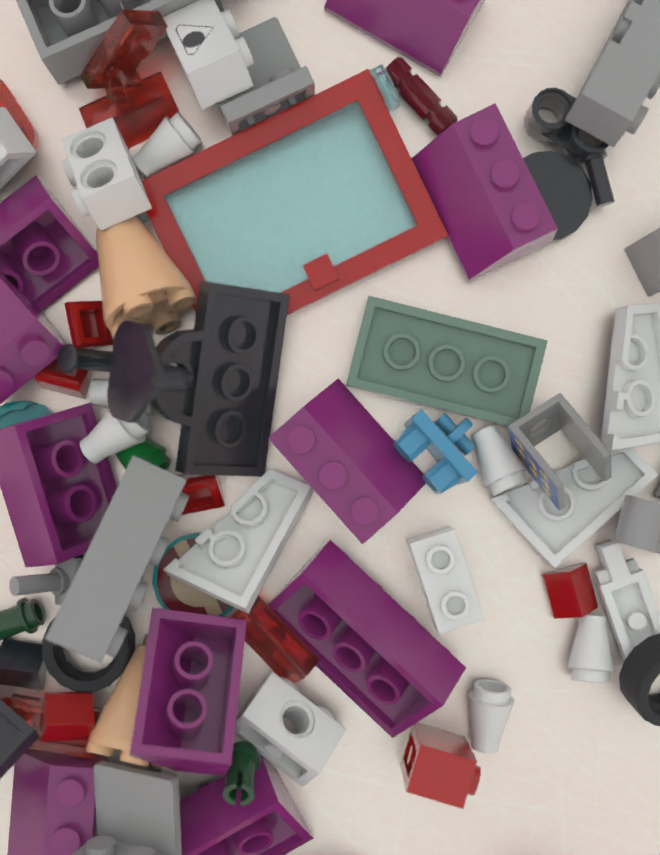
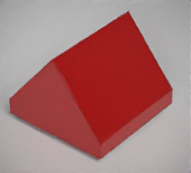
M102 301L64 303L73 346L94 350L113 345L111 332L106 327L103 319Z
M56 358L35 375V381L43 389L86 399L93 371L75 369L72 372H65L59 367Z
M176 474L187 480L181 492L189 495L181 515L225 506L219 475Z
M587 563L541 574L554 619L584 617L598 608Z
M44 692L41 741L88 740L90 731L95 725L93 692Z

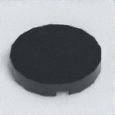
M553 151L532 153L523 159L558 228L551 242L556 243L575 233L588 217L593 200L590 180L582 166L567 155Z

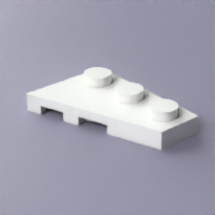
M660 303L630 305L615 309L601 442L609 451L660 443Z
M632 447L609 451L611 454V478L607 481L602 480L586 459L556 471L555 474L564 485L566 507L560 511L535 480L510 492L496 496L491 501L554 569L622 508L626 495L635 497L658 476Z
M270 468L230 506L231 511L211 530L207 528L195 539L196 544L179 560L175 558L163 570L168 576L249 614L313 494L312 487Z

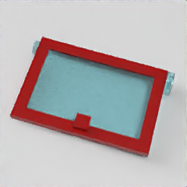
M382 64L370 70L366 69L142 180L152 209L137 216L142 223L151 221L165 252L190 283L196 296V303L192 306L195 313L200 281L290 294L287 310L288 316L448 237L445 227L389 113L400 107V100L395 86Z

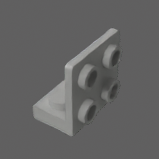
M275 17L239 33L240 37L243 36L254 60V64L247 67L254 87L217 103L232 136L315 95V82L307 66L300 67L278 19Z
M100 761L95 764L93 771L97 836L89 839L84 846L71 855H182L178 779L175 776L107 761Z

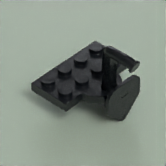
M200 281L194 329L178 330L162 339L156 347L148 324L125 320L117 328L112 352L76 348L71 344H65L58 351L57 362L61 370L65 372H72L75 369L110 372L107 403L109 411L114 418L127 423H136L151 403L153 408L165 419L181 424L175 471L190 475L262 477L265 474L269 446L268 437H270L290 294Z

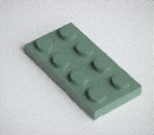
M368 295L346 386L508 427L531 410L548 340Z

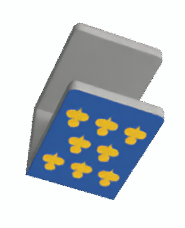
M561 393L508 426L513 451L559 511L566 507L564 485L534 447L557 431L562 430L603 481L611 478V454ZM544 419H547L546 422L540 428L533 432H530V430L537 423Z

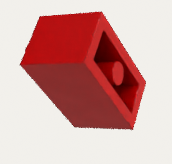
M419 722L411 726L400 763L406 792L463 809L467 795H475L481 776V767L476 765L477 760L465 736Z

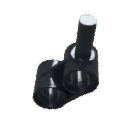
M556 87L540 91L532 101L524 117V128L527 134L540 142L551 141L562 147L565 154L580 165H586L597 207L614 203L615 200L604 159L607 157L606 148L609 144L596 138L597 146L590 147L585 145L579 138V131L581 129L565 121L576 98ZM538 109H552L558 117V122H545L540 117Z

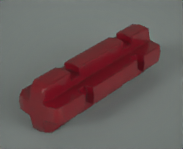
M397 57L383 71L384 79L393 89L398 87L400 89L399 95L422 120L428 119L430 122L428 126L437 135H440L450 125L457 122L456 114L447 105L442 107L440 105L442 101L440 97L418 74L414 76L411 74L412 68L403 58Z

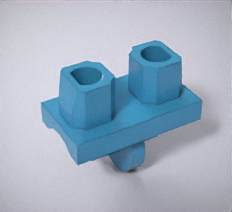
M421 409L404 423L407 428L402 431L394 442L393 447L408 462H412L426 449L437 463L421 477L435 494H441L456 484L468 482L478 473L453 445L454 443L465 456L475 448V445L465 435L473 423L466 417L456 425L444 413L435 421L446 433L444 435Z

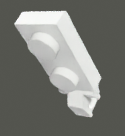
M611 539L595 545L603 569L595 571L594 574L597 580L596 586L624 661L635 646L647 637L660 633V614L644 570L638 567L635 559L625 560L619 542Z

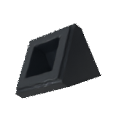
M14 638L3 639L0 646V684L43 690L47 668L42 658V643Z

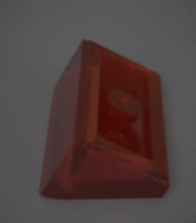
M161 71L79 108L86 128L113 117L128 148L148 140L166 116L171 118L179 112Z
M259 596L249 614L237 609L228 617L247 620L245 642L279 677L287 678L295 684L309 675L320 660Z

